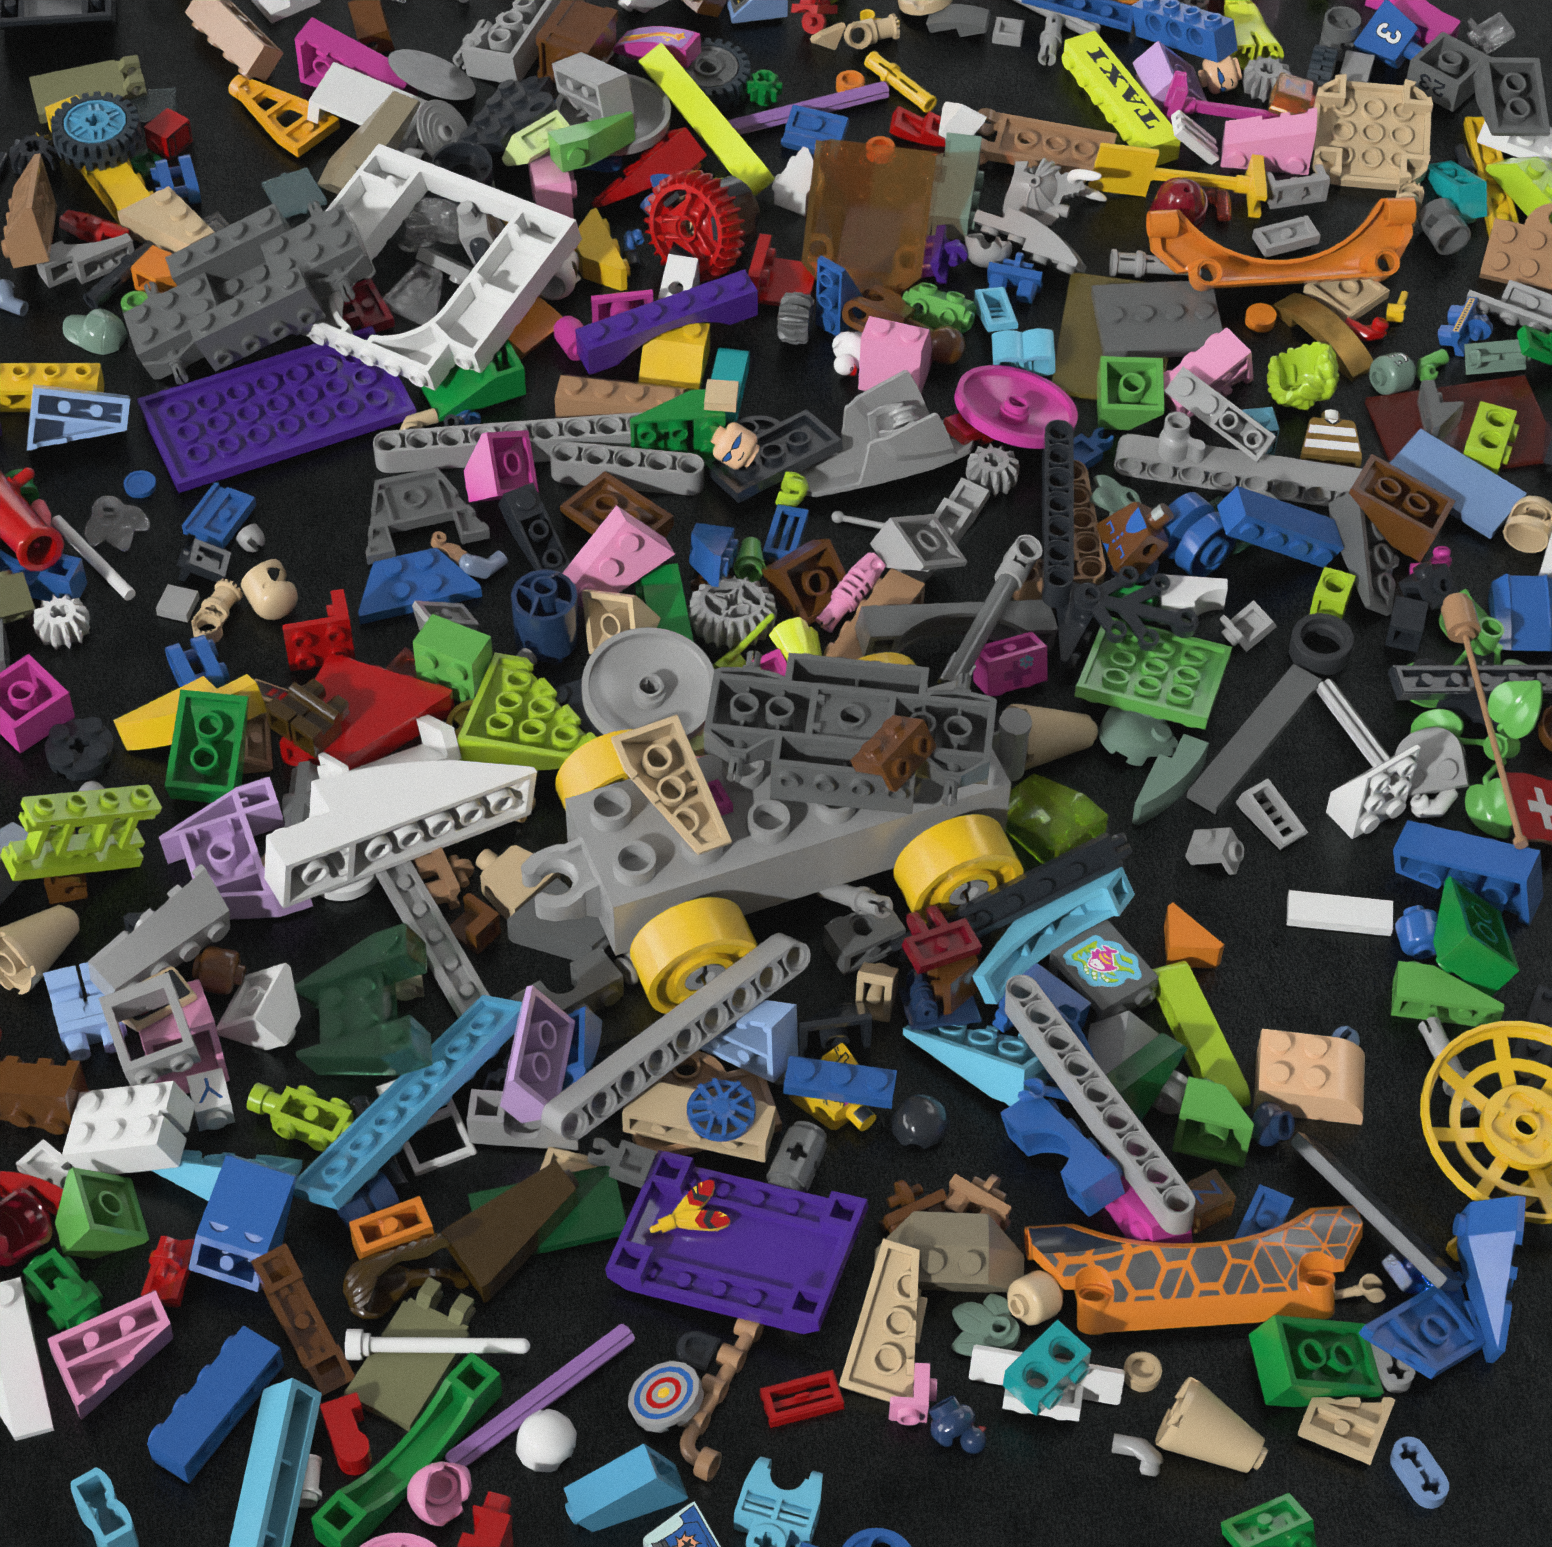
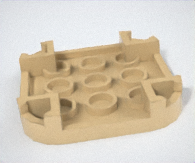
M1347 74L1335 75L1334 80L1319 87L1314 108H1317V128L1311 158L1312 169L1315 173H1317L1315 165L1322 164L1326 174L1330 177V184L1397 191L1400 184L1404 183V181L1407 183L1408 181H1411V183L1415 181L1418 185L1425 178L1431 158L1430 133L1433 102L1431 96L1427 97L1425 92L1415 86V81L1405 79L1403 86L1346 81Z

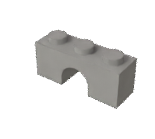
M471 1089L467 1115L469 1143L534 1148L555 1147L564 1150H578L579 1139L568 1141L547 1129L542 1124L541 1119L520 1123L500 1106L503 1091Z

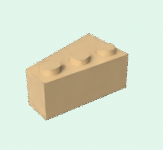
M169 186L117 211L120 225L130 229L132 241L135 240L143 244L145 240H149L156 247L171 253H175L215 233Z

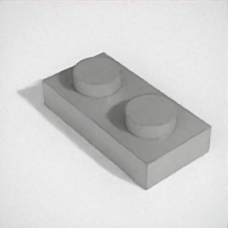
M1307 215L1256 228L1253 230L1252 238L1266 258L1319 244L1320 234Z
M420 247L416 259L426 263L425 269L440 275L442 271L450 274L449 280L460 285L473 269L432 249Z

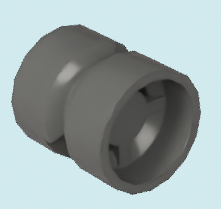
M1343 6L1333 7L1325 13L1319 45L1338 48L1336 61H1344L1346 50L1356 51L1353 43L1359 35L1361 25L1359 13L1354 9Z
M1447 198L1435 199L1426 204L1418 214L1417 221L1428 236L1436 251L1441 255L1455 253L1462 249L1469 241L1471 231L1463 218L1460 217L1451 200Z

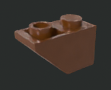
M976 955L925 972L927 982H931L933 999L935 1002L939 1001L944 1015L952 1014L978 991V987L972 977L978 969Z

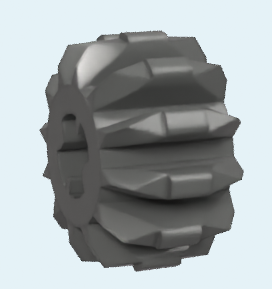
M786 292L784 294L777 317L778 336L782 342H789V344L795 345L808 342L813 329L815 310L814 300L811 295L803 294V292Z

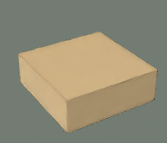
M707 379L704 410L736 412L739 381Z

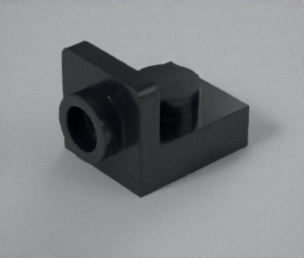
M195 538L189 549L183 548L177 561V566L181 568L178 579L185 582L190 572L215 582L224 579L231 552Z

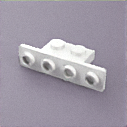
M976 1344L973 1346L969 1379L1003 1385L1005 1370L1023 1352ZM1056 1358V1359H1057L1058 1361H1060V1362H1069V1361H1070V1360H1065V1359ZM1089 1364L1091 1369L1086 1377L1076 1385L1071 1382L1063 1390L1065 1394L1061 1401L1053 1409L1048 1410L1045 1408L1038 1415L1053 1417L1057 1420L1079 1422L1082 1399L1114 1405L1120 1404L1125 1371ZM1030 1379L1027 1381L1035 1388H1041L1046 1385L1040 1379ZM1005 1388L1003 1409L1014 1410L1022 1414H1033Z

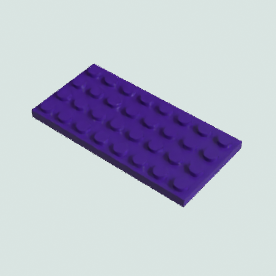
M370 326L354 331L353 335L367 341L371 335H376L373 327ZM316 343L137 399L138 407L178 493L403 422L406 416L416 413V408L399 376H392L385 369L375 365L368 366L354 356L342 355L327 344L318 345Z

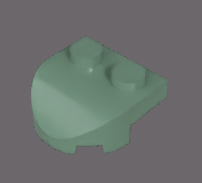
M1114 706L1109 708L1098 728V736L1103 746L1111 754L1118 751L1128 757L1127 763L1136 766H1142L1147 757H1158L1159 754L1173 756L1179 744L1165 719H1155L1150 715L1134 711H1124Z

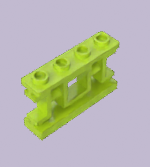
M150 785L23 797L21 806L24 812H20L19 819L25 831L29 833L26 840L10 841L8 846H3L0 857L12 881L140 867L144 857L139 848H142L145 842L136 826L139 820L154 819L156 814L160 813L162 806ZM93 825L90 833L72 835L75 827Z

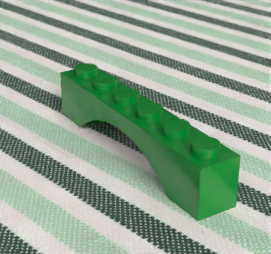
M470 1352L445 1378L422 1416L396 1447L366 1474L339 1489L311 1518L315 1538L326 1547H359L407 1496V1487L412 1476L423 1467L439 1462L502 1396L500 1373L473 1352Z

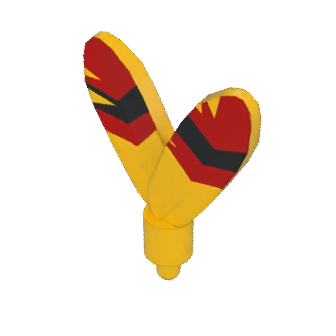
M705 1180L698 1183L682 1199L672 1215L657 1219L658 1224L649 1228L650 1232L655 1233L661 1230L662 1233H665L677 1227L699 1231H719L728 1227L731 1221L724 1213L701 1210L713 1196L715 1189L714 1181Z

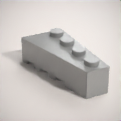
M515 0L510 11L502 12L495 18L496 24L489 30L484 28L477 34V41L473 44L467 43L461 48L467 76L497 82L509 79L514 81L522 80L539 56L536 35L562 0Z

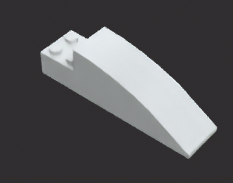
M458 760L417 761L358 769L311 781L309 818L293 826L279 828L273 833L266 835L264 878L284 909L426 855L440 847H447L531 815L537 771L534 767Z

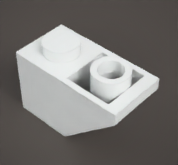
M802 147L796 156H792L789 159L785 170L781 174L776 175L772 184L774 204L806 216L818 201L820 192V175L809 149L806 147Z

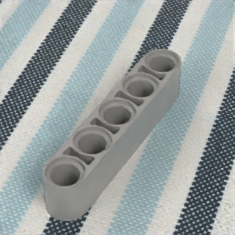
M567 441L558 442L550 449L551 476L555 481L562 484L586 486L606 471L635 491L689 496L700 493L704 488V461L697 454Z

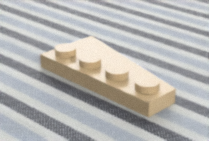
M883 1239L839 1387L890 1402V1398L893 1396L913 1398L919 1249Z

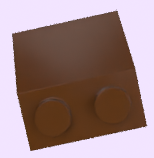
M830 539L811 540L761 569L774 598L794 618L801 617L808 625L815 622L817 616L830 603L832 591L846 575Z

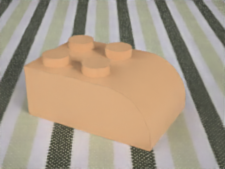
M1262 1029L1256 1052L1253 1112L1261 1103L1268 1101L1280 1105L1284 1111H1289L1293 1117L1362 1125L1365 1054L1363 1050L1355 1043L1342 1038Z

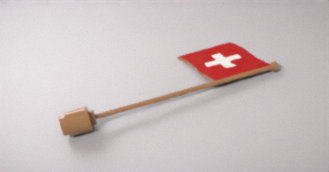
M1464 593L1451 594L1444 599L1441 613L1448 638L1453 642L1464 643L1516 836L1513 839L1516 849H1524L1529 845L1528 842H1542L1552 845V780L1527 773L1505 772L1471 646V641L1481 631L1475 605L1468 595Z

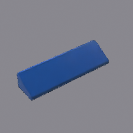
M1022 0L1021 2L1131 32L1134 21L1131 5L1112 0Z

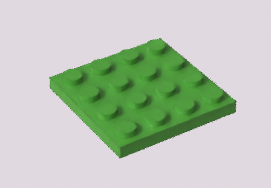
M1112 617L1114 621H1121L1126 625L1124 620ZM1127 625V633L1124 640L1117 644L1110 642L1106 638L1105 630L1102 626L1100 627L1076 685L1075 697L1083 698L1092 703H1102L1118 707L1124 711H1134L1150 715L1155 719H1166L1181 723L1191 728L1206 729L1230 660L1231 646L1195 637L1179 638L1171 631L1145 625L1147 629H1153L1159 634V642L1153 651H1144L1138 646V639ZM1111 630L1115 635H1121L1119 630ZM1143 638L1146 642L1153 643L1151 638Z

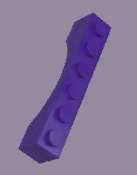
M744 269L575 329L577 354L588 374H594L618 365L639 346L671 329L701 322H719L731 325L758 315V290Z

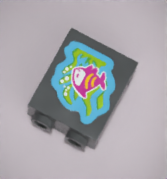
M1107 919L1055 948L1050 953L1048 971L1058 979L1065 976L1081 996L1091 1002V1007L1097 1014L1096 1022L1126 1011H1132L1138 1006L1143 1008L1150 1004L1156 996L1159 977Z

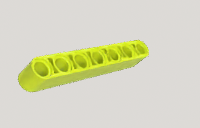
M662 43L658 44L639 60L646 73L667 95L671 103L732 176L747 184L752 190L754 197L774 181L775 178L763 162Z

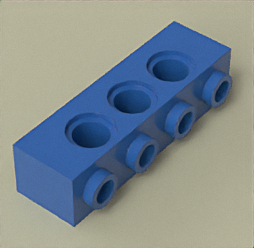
M1139 0L1131 5L1135 33L1138 37L1153 42L1160 41L1165 46L1217 63L1238 50L1234 19L1222 16L1219 13L1200 9L1197 6L1181 3L1178 0Z

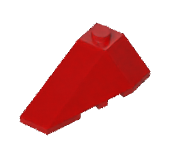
M686 127L670 130L658 143L644 150L639 155L640 160L629 165L623 171L626 176L624 179L620 177L614 180L591 204L594 208L606 206L653 187L650 181V177L653 174L671 175L685 170H698L702 166L700 161L707 154Z

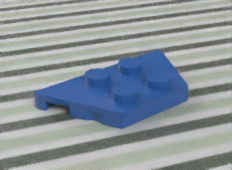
M437 548L374 561L358 611L359 622L361 625L413 613L412 605L414 601L457 603L482 597L481 586Z
M1460 1271L1456 1272V1274L1465 1282L1464 1277L1460 1273ZM1434 1285L1369 1322L1359 1332L1363 1339L1429 1379L1436 1377L1476 1353L1486 1343L1482 1328L1476 1321V1311L1472 1301L1465 1300L1461 1287L1456 1292L1438 1289Z

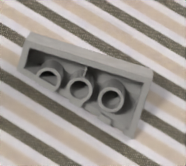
M202 864L191 872L195 878L186 886L181 888L177 884L167 893L170 898L157 911H152L149 908L139 917L140 919L137 921L134 931L129 933L124 930L88 961L90 980L104 995L138 984L170 966L175 968L184 961H191L199 954L201 949L211 942L220 941L230 930L229 909Z

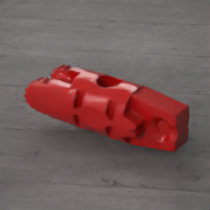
M67 210L59 218L61 229L90 243L111 239L126 233L130 236V229L89 213Z

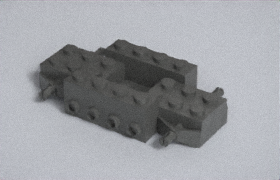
M312 200L313 205L311 202L307 204L311 217L305 223L292 229L276 204L273 203L165 257L172 279L177 286L164 293H159L155 282H149V285L146 283L144 289L148 298L142 304L123 313L136 355L152 378L161 379L173 373L175 382L177 384H184L183 380L186 383L189 379L185 371L188 368L187 366L204 357L212 368L217 371L326 317L319 297H326L339 291L343 301H350L348 295L353 300L355 293L351 286L355 282L369 276L374 269L357 225L344 205L341 204L329 211H322L320 202Z
M753 651L747 653L746 665H743V667H721L714 669L704 726V754L716 755L729 762L726 778L728 781L733 782L734 771H736L735 783L740 782L742 779L744 764L759 760L771 761L770 799L912 814L916 777L928 778L944 786L941 801L946 806H948L949 794H951L950 806L957 804L958 788L971 784L988 785L997 700L991 696L971 692L970 683L972 678L969 674H965L964 684H962L963 673L957 675L956 688L954 690H932L927 692L929 667L789 652L784 677L779 673L761 670L760 661L762 654L758 651L755 652L754 662ZM896 715L924 719L936 743V749L897 792L888 790L882 776L855 771L850 760L859 752L862 745L874 736L888 718ZM844 721H847V722H856V723H854V724H848V723H845Z

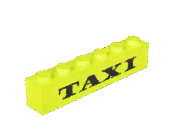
M1094 30L1065 40L1064 53L1062 54L1064 67L1070 70L1076 78L1078 85L1086 90L1092 102L1105 114L1106 120L1117 129L1121 139L1126 141L1129 146L1158 149L1159 156L1156 166L1178 159L1181 141L1174 136L1172 124L1098 33Z

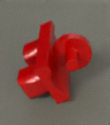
M800 0V4H792L791 12L805 13L802 17L804 30L809 34H816L826 27L827 22L824 14H837L838 5H830V0Z
M168 1236L160 1237L157 1249L152 1251L149 1257L151 1267L141 1296L156 1291L162 1306L180 1307L189 1274L192 1272L188 1268L195 1239L177 1240Z

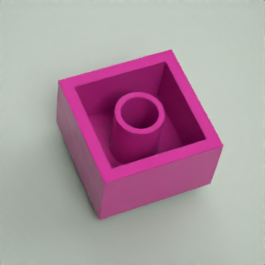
M29 654L0 672V734L20 754L48 736L50 728L54 725L63 724L75 718L69 692Z

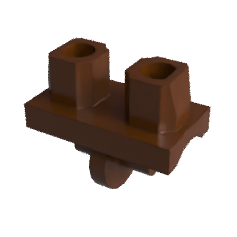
M899 1180L894 1183L895 1195L886 1198V1201L890 1208L901 1204L902 1208L885 1215L884 1219L877 1224L882 1233L889 1231L891 1234L913 1211L946 1212L943 1202L948 1197L942 1188L915 1201L914 1197L924 1193L922 1186L918 1183L909 1187L904 1180Z

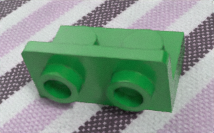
M1290 1493L1221 1522L1222 1534L1233 1547H1316L1313 1519Z

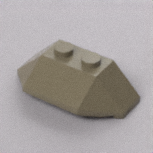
M913 1211L886 1238V1240L920 1250L918 1289L1008 1293L1009 1286L1013 1281L1024 1276L1023 1253L989 1214ZM881 1244L875 1249L874 1267L878 1258Z

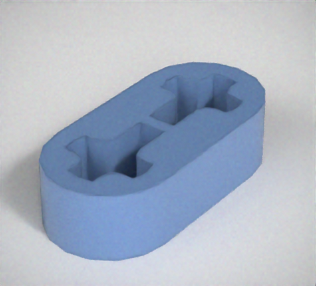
M1414 1437L1400 1438L1396 1441L1390 1455L1392 1468L1412 1498L1420 1506L1429 1509L1441 1506L1449 1491V1481L1419 1439ZM1404 1450L1408 1455L1413 1453L1416 1455L1414 1463L1409 1458L1405 1460L1401 1458ZM1425 1481L1430 1487L1435 1485L1438 1487L1436 1495L1431 1490L1424 1492Z

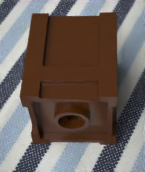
M562 0L536 35L540 62L538 78L550 76L552 82L556 84L552 63L580 52L612 65L619 55L613 52V47L616 45L618 10L609 7L602 8L586 3L584 0Z

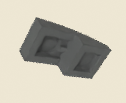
M950 4L940 11L929 14L926 25L930 33L957 29L960 37L987 32L991 14L988 9L977 6Z

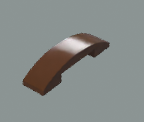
M285 1243L252 1260L251 1263L287 1339L316 1390L322 1393L321 1397L351 1382L355 1375L339 1344L336 1345L306 1288L302 1280L303 1275L287 1244Z

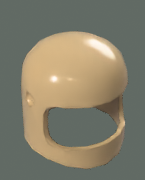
M1526 496L1519 499L1512 507L1503 530L1504 538L1509 545L1525 553H1536L1545 549L1552 532V504L1540 496Z
M270 559L253 567L246 573L241 582L242 591L254 611L267 620H277L287 616L295 608L298 600L294 584L285 581L286 571L277 559ZM270 568L280 569L276 581H273L268 574Z

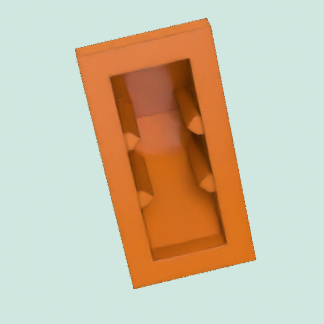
M1172 902L1168 905L1164 924L1166 965L1186 961L1190 967L1216 968L1219 966L1224 944Z

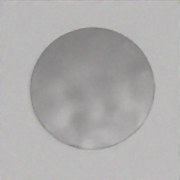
M402 49L392 52L388 57L389 66L398 77L427 94L450 100H465L475 94V85L470 77L457 66L438 56L417 50Z

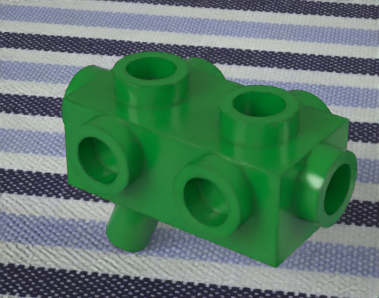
M54 1248L44 1255L35 1257L28 1267L23 1270L27 1285L24 1287L27 1296L35 1305L43 1302L49 1310L46 1312V1315L57 1330H61L64 1327L68 1330L99 1316L103 1312L100 1305V1300L103 1299V1296L96 1285L90 1280L85 1283L79 1276L81 1272L76 1263L69 1256L62 1258ZM54 1283L55 1288L53 1290L49 1289L48 1287Z

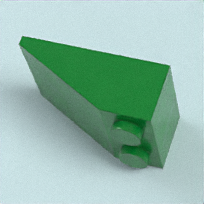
M180 689L165 788L171 799L212 803L234 788L241 786L244 769L248 696Z
M1449 876L1445 880L1433 939L1437 954L1436 962L1445 972L1449 974L1454 972L1462 978L1463 982L1491 997L1520 971L1501 912L1452 876Z
M1274 1315L1249 1334V1339L1265 1404L1303 1407L1309 1406L1312 1397H1330L1340 1400L1345 1397H1360V1399L1381 1396L1384 1392L1371 1343L1359 1335V1332L1366 1324Z

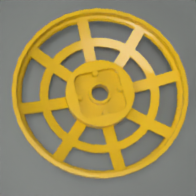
M1498 1021L1480 1025L1462 1033L1451 1041L1433 1062L1425 1078L1421 1093L1420 1116L1424 1136L1433 1157L1442 1171L1458 1189L1472 1200L1491 1199L1488 1196L1494 1187L1515 1196L1539 1198L1546 1214L1525 1211L1524 1222L1536 1224L1552 1223V1186H1549L1543 1168L1552 1163V1068L1531 1060L1511 1058L1508 1038L1518 1037L1536 1040L1552 1046V1028L1543 1024L1525 1021ZM1493 1039L1496 1060L1478 1066L1464 1079L1447 1064L1465 1048L1481 1041ZM1514 1071L1532 1073L1545 1078L1547 1081L1541 1090L1530 1086L1517 1085ZM1499 1072L1502 1089L1496 1092L1490 1099L1472 1087L1482 1078ZM1438 1076L1455 1090L1449 1109L1450 1128L1432 1127L1430 1099ZM1464 1098L1482 1112L1479 1127L1461 1128L1460 1111ZM1523 1121L1529 1124L1533 1134L1521 1133L1516 1127V1122ZM1438 1142L1455 1143L1465 1163L1482 1178L1476 1188L1466 1182L1450 1165ZM1484 1142L1487 1149L1495 1157L1488 1170L1474 1158L1466 1143ZM1508 1166L1528 1171L1534 1188L1517 1186L1500 1178Z

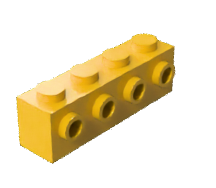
M0 363V412H30L33 384L104 393L105 383L101 364Z

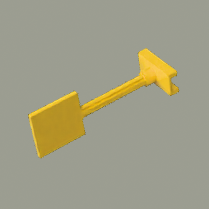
M1100 143L1092 171L1100 173L1102 177L1099 180L1089 181L1088 187L1102 192L1146 197L1152 180L1166 182L1172 178L1183 177L1195 181L1200 186L1234 190V193L1246 194L1248 217L1260 218L1261 216L1260 200L1266 201L1267 199L1264 156L1252 154L1245 176L1236 175V177L1157 168L1155 166L1159 156L1158 149Z

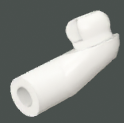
M1455 789L1442 791L1435 799L1431 800L1425 794L1422 796L1416 794L1410 801L1411 811L1419 818L1441 817L1457 799L1458 793Z

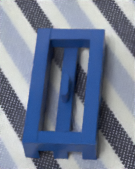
M777 505L763 549L764 560L769 561L770 557H774L775 561L800 547L808 521L809 510ZM783 514L788 515L779 547L775 549L773 546ZM800 517L790 551H786L795 518Z

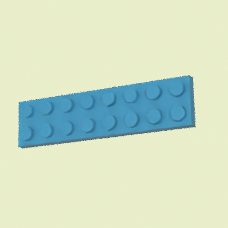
M482 995L297 1177L294 1197L337 1210L348 1204L353 1199L354 1194L367 1181L373 1179L379 1169L392 1156L402 1150L403 1144L415 1132L424 1128L428 1123V1119L440 1107L449 1103L452 1095L464 1083L474 1078L476 1071L488 1059L494 1057L499 1052L500 1047L514 1035L522 1002Z

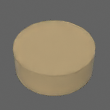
M1141 1351L1131 1354L1126 1359L1123 1368L1125 1371V1383L1135 1391H1151L1160 1382L1162 1366L1158 1358L1151 1353Z

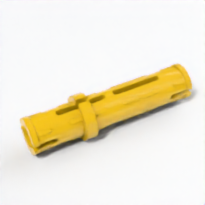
M876 51L871 52L866 57L865 67L876 73L881 81H885L888 86L891 85L911 100L922 111L928 113L935 107L936 97L902 73L901 68L897 64L889 63Z

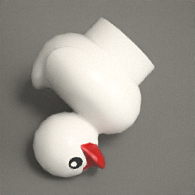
M841 332L834 338L832 347L837 357L834 361V369L838 374L856 375L860 364L862 332Z

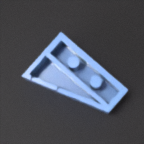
M33 384L27 451L78 439L126 431L130 405L129 396Z
M764 1000L700 1049L774 1083L787 1070L789 1056L798 1057L797 1005Z

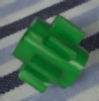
M759 70L752 74V81H747L746 93L751 94L750 101H754L760 106H769L777 102V95H782V82H778V74H774L770 70Z

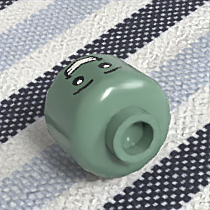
M1400 352L1382 355L1374 359L1369 371V379L1372 386L1382 395H1392L1409 389L1414 383L1416 367L1413 361L1407 355Z

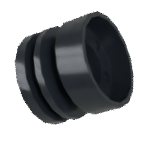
M468 141L452 142L434 153L430 164L495 188L492 157L487 149L479 144ZM434 193L435 205L439 212L450 220L458 221L456 210L461 203Z

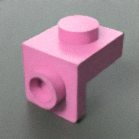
M915 1363L913 1398L891 1397L889 1420L898 1421L903 1425H915L919 1422L927 1423L929 1401L936 1402L937 1379L930 1378V1364Z

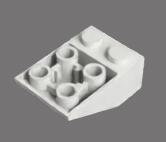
M1417 744L1331 791L1326 813L1351 839L1362 833L1368 834L1372 832L1379 823L1389 817L1393 819L1399 816L1406 808L1405 803L1412 786L1411 781L1414 770L1417 767V759L1421 747Z

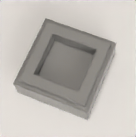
M997 17L992 43L1020 47L1025 21Z
M168 584L156 607L157 616L188 623L200 599L199 592Z

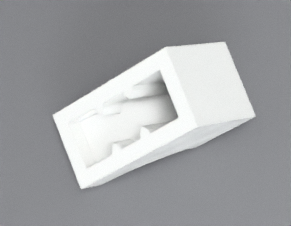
M1166 575L1170 579V587L1165 595L1159 596L1160 609L1173 612L1181 609H1190L1197 616L1210 610H1224L1228 579ZM1181 618L1183 622L1191 623L1189 620ZM1159 622V625L1170 626V625H1168V624H1164V623H1160V622Z

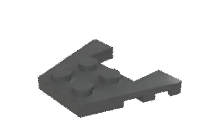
M437 467L375 480L371 523L368 531V547H366L367 564L370 565L374 561L396 557L391 533L454 520L461 543L466 544L490 538L489 527L485 522H481L476 517L475 510L469 504L466 505L459 497V492Z

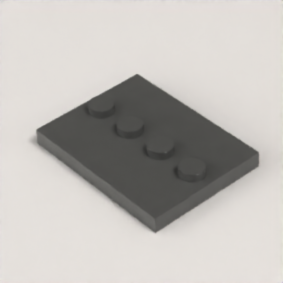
M1190 281L1092 285L1091 297L1103 356L1185 357L1188 353L1196 352L1204 346L1206 340L1211 335L1223 331L1213 288L1204 292L1197 291L1191 286Z

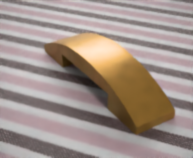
M1293 293L1271 305L1275 309L1277 316L1288 326L1293 327L1299 324L1317 341L1331 345L1336 353L1339 365L1338 370L1349 380L1354 381L1370 371L1373 359L1365 346L1346 323L1326 306L1308 296Z

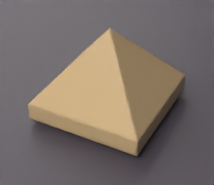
M840 22L811 36V43L836 50L846 27L845 23Z

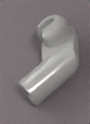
M1114 1433L1111 1453L1137 1457L1141 1460L1139 1468L1141 1474L1157 1476L1160 1473V1464H1163L1162 1454L1146 1439Z

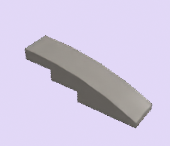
M965 478L960 479L949 499L944 497L934 513L956 545L990 497L988 489ZM937 569L922 571L895 570L925 583Z

